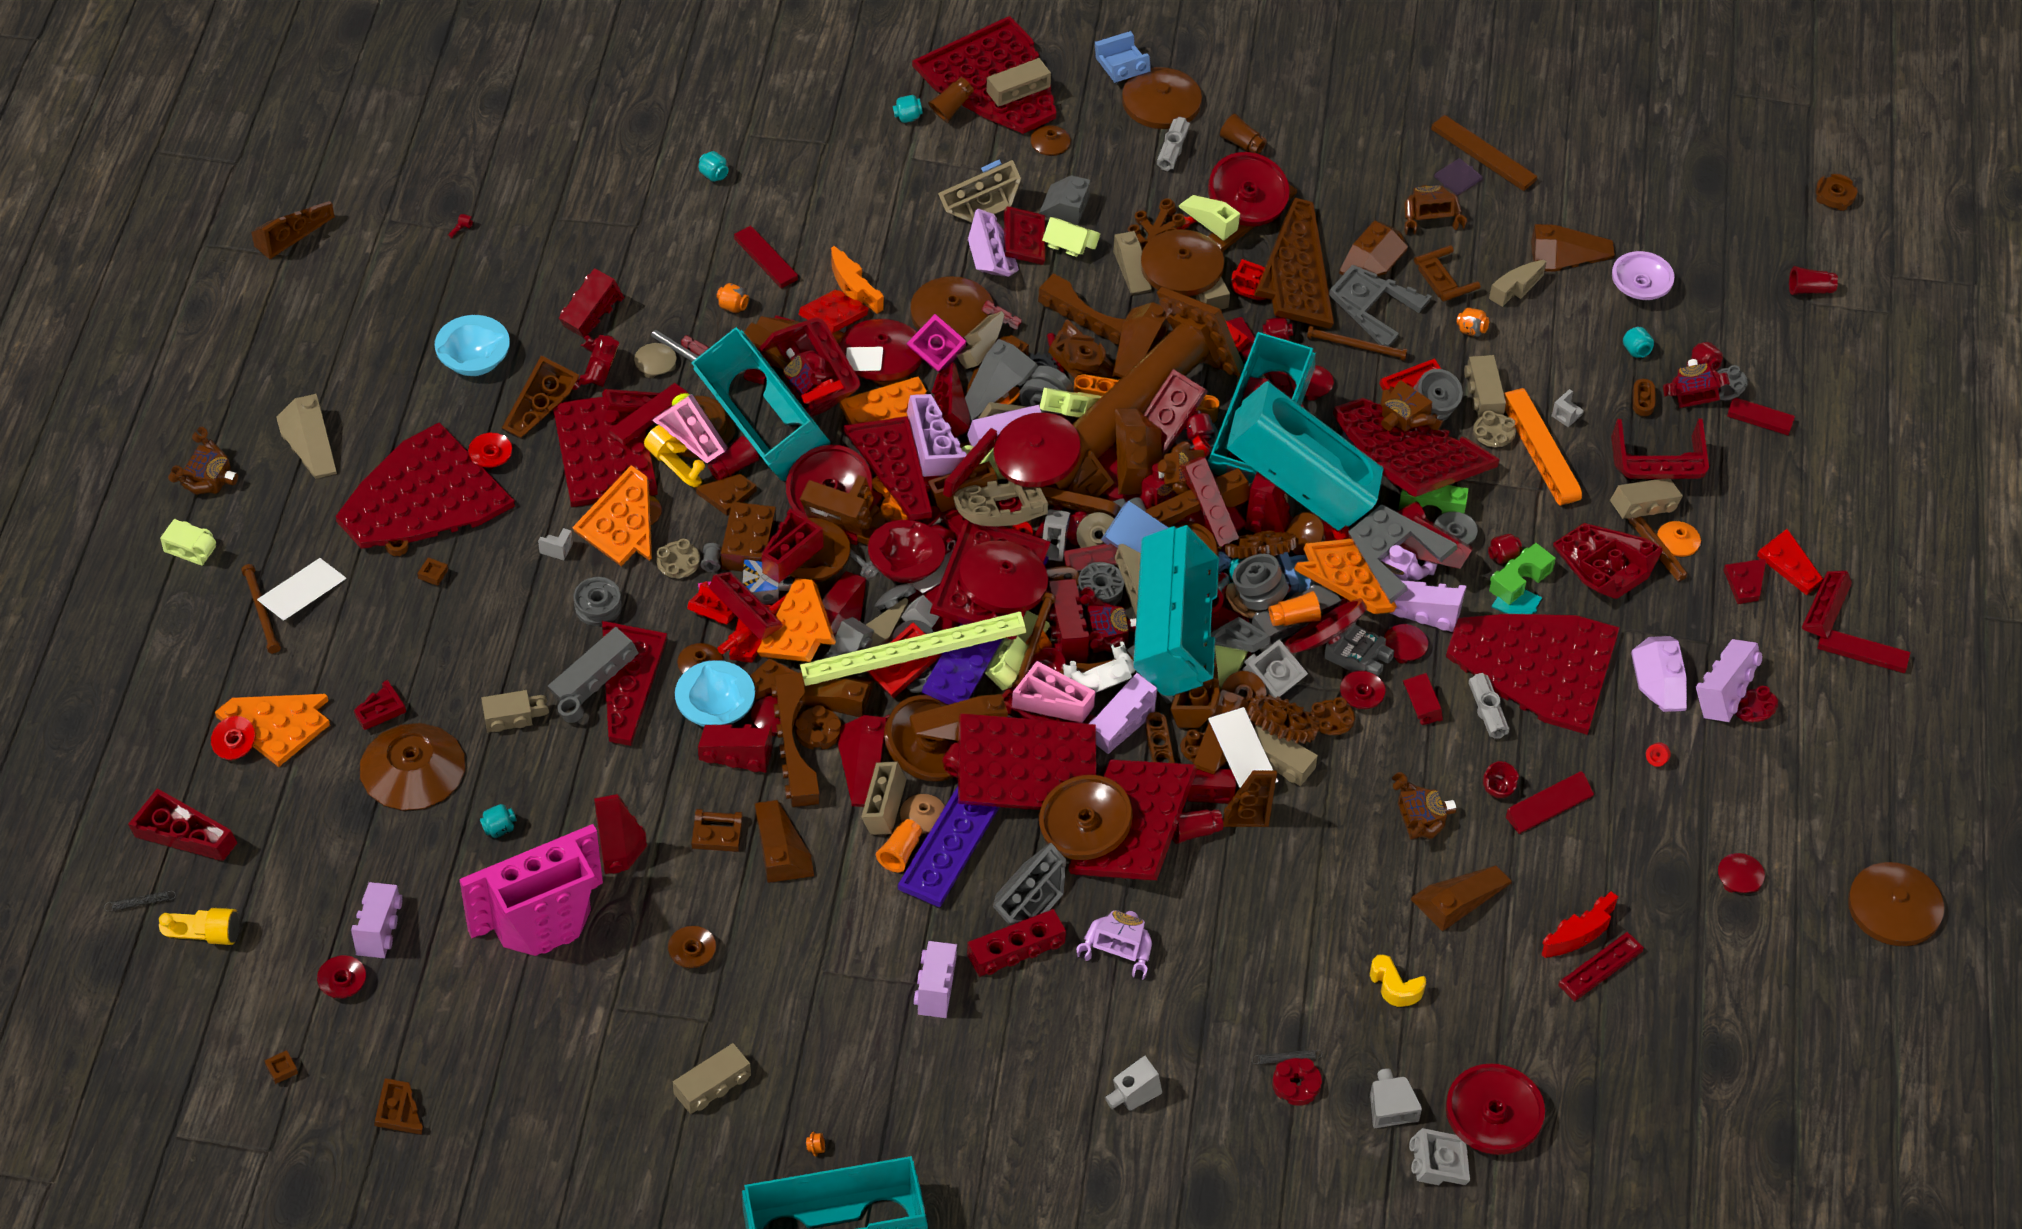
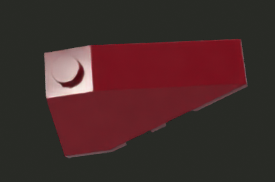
M952 362L937 374L931 393L934 394L933 398L943 414L942 418L945 423L948 422L954 438H957L960 434H965L970 428V414L956 364Z
M847 571L822 600L834 637L843 620L854 617L861 621L866 578Z
M863 715L841 726L838 749L852 806L864 807L876 763H882L885 746L886 717Z
M618 794L594 798L599 848L604 873L616 874L628 870L647 847L645 829L638 824L636 817L631 815L628 807Z

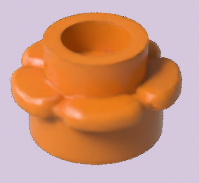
M812 1132L810 1137L806 1138L807 1150L812 1152L814 1156L825 1152V1141L822 1133L816 1134Z

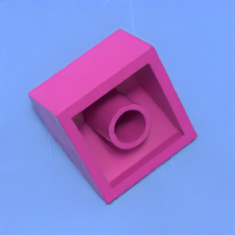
M934 314L907 342V345L939 372L957 358L956 355L965 348L966 340Z

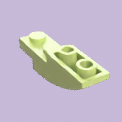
M1044 388L1040 409L1068 416L1081 417L1102 396Z

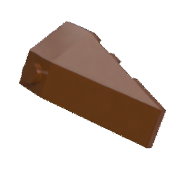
M1216 649L1213 679L1203 682V686L1175 695L1171 711L1178 728H1199L1216 711L1220 698Z
M1222 690L1216 711L1211 717L1243 707L1246 713H1248L1247 708L1249 704L1244 697ZM1250 720L1253 728H1255L1256 721ZM1209 722L1193 764H1195L1197 769L1215 774L1228 761Z
M1002 694L984 695L910 715L909 719L916 737L939 741L950 739L959 743V715L961 713L1008 717V711Z
M1495 865L1428 885L1411 897V901L1443 932L1510 885L1512 880Z

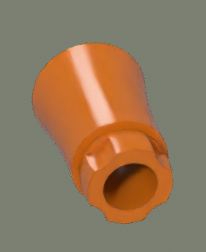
M1314 591L1290 600L1281 601L1268 608L1273 626H1287L1321 620L1320 606Z
M906 819L902 822L887 842L876 852L878 862L892 872L899 873L904 871L907 861L919 841L922 833L921 826L911 819Z

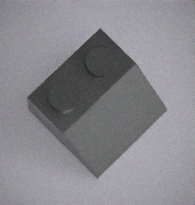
M1070 175L1051 184L1039 214L1045 215L1047 218L1055 217L1078 225L1090 196L1091 180Z

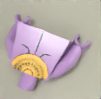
M1399 545L1392 546L1389 550V555L1381 560L1402 581H1415L1427 575H1434L1437 563L1424 561L1423 566L1420 567L1416 555L1401 548Z
M1112 911L1107 917L1105 916L1092 922L1084 938L1086 940L1085 943L1077 946V955L1079 957L1081 952L1087 951L1085 961L1090 960L1092 957L1090 947L1093 944L1094 948L1132 961L1138 959V963L1133 967L1132 976L1134 977L1136 970H1142L1144 973L1143 980L1147 974L1145 962L1149 960L1152 940L1148 931L1143 929L1144 920L1139 919L1135 912L1128 911L1122 913Z

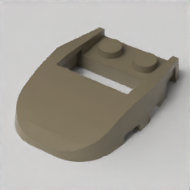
M996 481L987 482L986 487L968 486L958 490L954 495V503L958 512L970 522L982 526L1018 525L1048 514V502L1040 487H1024L1010 481L1009 484L997 485ZM1019 497L1023 505L1020 511L1010 512L1007 509L999 512L995 501Z

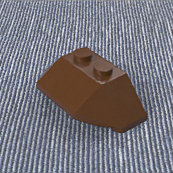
M1374 220L1353 243L1339 274L1344 275L1352 265L1373 272L1377 276L1386 274L1408 249L1401 232L1383 222Z
M1116 408L1118 495H1140L1142 493V481L1153 473L1152 466L1162 460L1161 429L1137 409Z

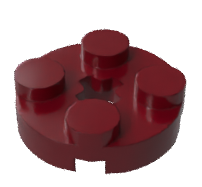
M1291 1058L1278 1063L1272 1080L1275 1094L1280 1099L1282 1097L1287 1100L1288 1104L1296 1106L1312 1102L1319 1093L1322 1084L1319 1070L1314 1066L1313 1061L1308 1058ZM1293 1078L1302 1080L1300 1086H1297L1295 1082L1291 1083Z

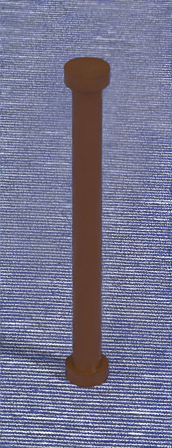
M1309 326L1307 334L1309 339L1314 337L1398 357L1402 361H1405L1408 351L1406 348L1401 350L1316 330L1313 326Z
M252 564L244 565L241 571L246 576L267 640V651L271 654L277 653L281 649L280 643L276 641L265 606L257 600L261 597V593L254 574L256 571L255 567Z
M1044 593L1042 597L1043 603L1016 680L1012 683L1014 689L1029 671L1051 605L1056 600V597L1051 593Z

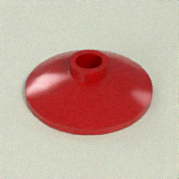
M485 433L472 440L468 452L470 459L475 464L489 468L497 467L504 464L510 458L512 445L509 439L501 434Z
M232 716L222 720L215 727L211 736L213 751L220 758L226 760H235L243 757L250 751L255 742L256 733L254 726L249 720L241 716Z

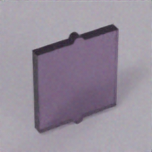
M1460 158L1434 174V177L1444 184L1445 188H1449L1456 195L1461 194L1483 178L1473 169V166H1469Z

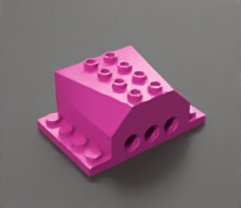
M591 824L459 879L467 928L471 938L485 935L494 929L503 947L533 956L547 953L557 946L569 944L576 938H579L591 911L589 898L591 890L603 884L598 835L595 826Z

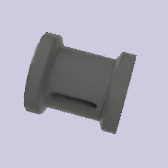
M707 543L704 545V559L701 561V568L703 570L717 572L720 569L719 559L722 547L719 544Z

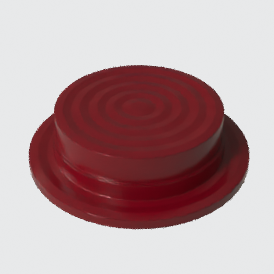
M896 520L880 526L873 532L868 542V555L873 565L887 578L899 583H915L925 579L939 569L945 558V544L941 536L924 523L913 520Z

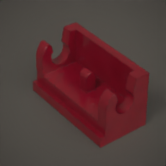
M1427 673L1403 680L1417 718L1421 719V725L1443 721L1441 706Z
M1197 769L1188 794V801L1229 804L1235 796L1236 788L1235 776L1232 770L1219 769L1215 774H1211Z

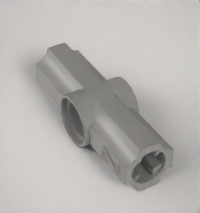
M1178 117L1173 119L1169 132L1165 134V142L1157 159V165L1161 170L1169 171L1173 169L1178 156L1182 152V145L1190 127V123L1185 118Z
M1483 673L1475 674V676L1469 679V686L1478 706L1477 714L1483 719L1490 737L1494 739L1502 738L1509 733V727L1500 707V697L1494 692L1488 675Z

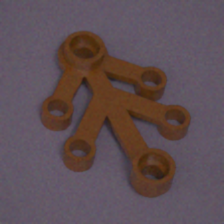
M1166 198L1160 202V213L1153 226L1148 221L1145 211L1141 210L1135 213L1136 222L1141 224L1148 233V236L1145 240L1137 224L1130 225L1128 232L1135 231L1142 251L1153 237L1166 231L1177 230L1176 227H1181L1186 223L1183 214H1175L1177 209L1175 202L1171 199ZM1173 216L1171 222L1163 225L1167 217Z

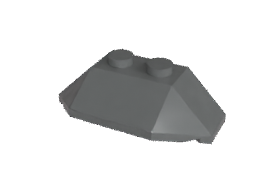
M1049 843L1028 859L995 896L993 907L1008 924H1016L1049 911L1064 893L1066 859L1052 843Z

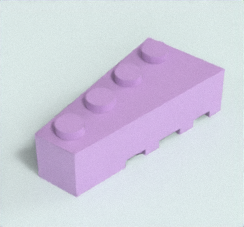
M931 394L910 395L907 416L923 477L951 474L967 456L965 452H962L958 439L952 435L948 422L945 423L942 418L943 414Z
M1732 639L1721 653V660L1714 662L1713 671L1711 673L1707 672L1704 675V683L1697 684L1696 690L1704 718L1730 722L1733 714L1738 710L1741 698L1746 694L1749 682L1754 678L1757 666H1760L1762 662V653L1759 651L1758 643Z

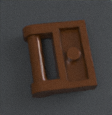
M696 809L691 843L692 849L738 852L743 812L729 814L703 812V809ZM702 822L734 823V827L702 825Z

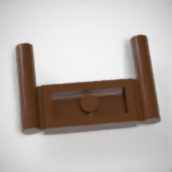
M1451 245L1414 258V263L1419 266L1418 270L1436 295L1441 297L1443 302L1481 288L1478 281L1458 288V285L1440 263L1439 257L1454 252Z

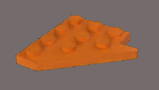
M632 465L572 527L575 533L621 567L636 551L649 561L652 559L649 480L647 476Z
M1352 539L1306 543L1304 551L1309 561L1298 562L1294 568L1295 571L1350 601L1359 598L1363 599L1367 606L1366 610L1373 614L1395 611L1397 607L1395 602L1389 603L1387 596L1380 588L1375 576L1371 573Z

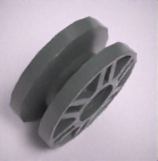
M1093 562L1081 570L1077 588L1080 598L1083 596L1080 592L1085 587H1090L1095 592L1097 598L1117 606L1121 602L1125 583L1120 570L1114 565L1105 562Z
M592 577L582 581L575 589L573 596L575 611L582 622L592 626H602V621L613 622L619 616L622 608L619 587L614 581L605 577Z

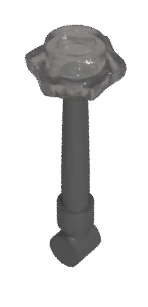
M850 548V557L862 566L861 576L866 579L875 577L879 570L871 561L865 562Z

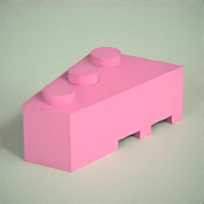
M692 394L653 419L656 424L662 426L670 435L681 441L706 463L725 452L728 448Z
M1037 661L1013 691L1012 708L1082 723L1094 708L1095 691Z

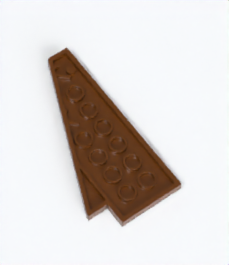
M1295 198L1290 205L1254 295L1271 299L1275 316L1330 329L1334 322L1314 204L1307 200Z

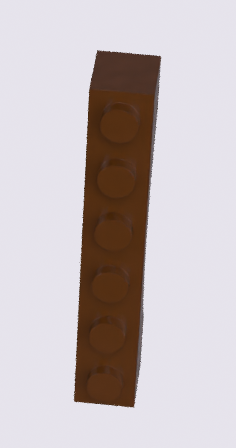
M1054 273L1039 287L1038 302L1043 306L1049 307L1060 315L1073 320L1078 325L1084 326L1095 334L1119 345L1125 319L1104 315L1087 306L1077 296L1071 283Z
M1239 468L1214 479L1226 507L1233 508L1249 500V484ZM1188 490L1145 510V512L1169 528L1184 517L1202 509L1192 490Z
M802 672L775 675V684H771L772 698H777V704H774L775 718L780 720V724H776L777 737L782 738L783 744L779 745L780 758H785L786 763L782 765L783 779L788 778V785H785L786 799L791 800V807L819 804L817 774L799 755L792 736L795 719L805 704Z

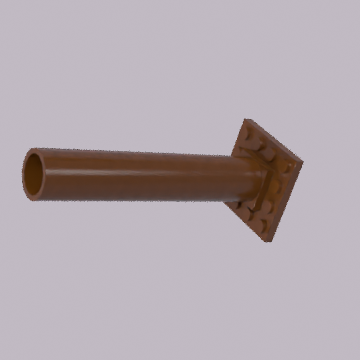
M1164 287L1157 291L1160 299L1159 303L1164 308L1167 315L1166 319L1173 330L1072 424L1079 434L1081 443L1079 462L1067 477L1046 487L1065 491L1071 485L1088 450L1093 452L1096 458L1099 459L1116 443L1115 409H1137L1144 414L1173 369L1186 377L1199 363H1206L1216 369L1224 370L1228 374L1241 377L1244 364L1221 309Z

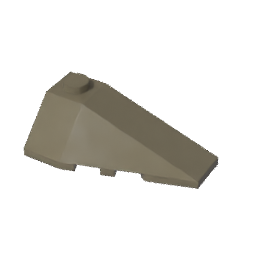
M317 394L295 398L276 417L281 436L291 445V449L294 453L298 454L302 459V463L315 479L337 474Z

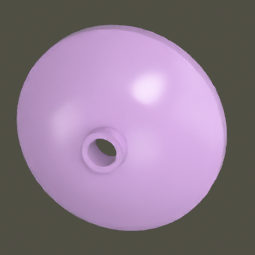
M1635 251L1626 253L1616 260L1612 269V279L1616 287L1624 294L1635 299L1653 300L1666 295L1671 290L1674 283V272L1669 263L1660 256L1650 252Z

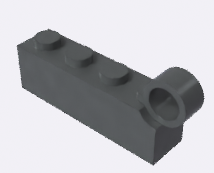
M1313 580L1310 581V588L1302 593L1297 592L1290 598L1293 599L1314 591L1319 602L1321 616L1340 606L1342 601L1337 593ZM1269 610L1257 612L1252 620L1253 626L1270 635V642L1272 644L1279 639L1282 640L1296 633L1310 623L1303 622L1287 626H1273Z
M614 627L548 685L554 698L560 702L558 704V712L565 722L574 723L579 721L584 714L582 703L639 654L632 640L617 627ZM576 707L572 712L566 713L569 708Z

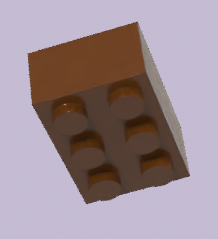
M732 502L721 550L722 569L743 572L744 560L762 562V553L772 536H774L776 507Z

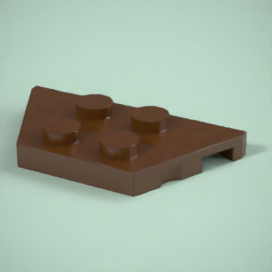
M1068 319L1065 320L1063 327L1059 330L1048 352L1074 378L1082 374L1109 379L1118 378V376L1114 375L1115 366L1106 357L1097 372L1072 370L1067 366V361L1063 357L1065 342L1074 335L1083 334Z

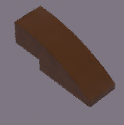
M752 322L744 331L757 349L772 334V332ZM777 347L760 352L770 365L784 370L791 362L790 359L780 354Z

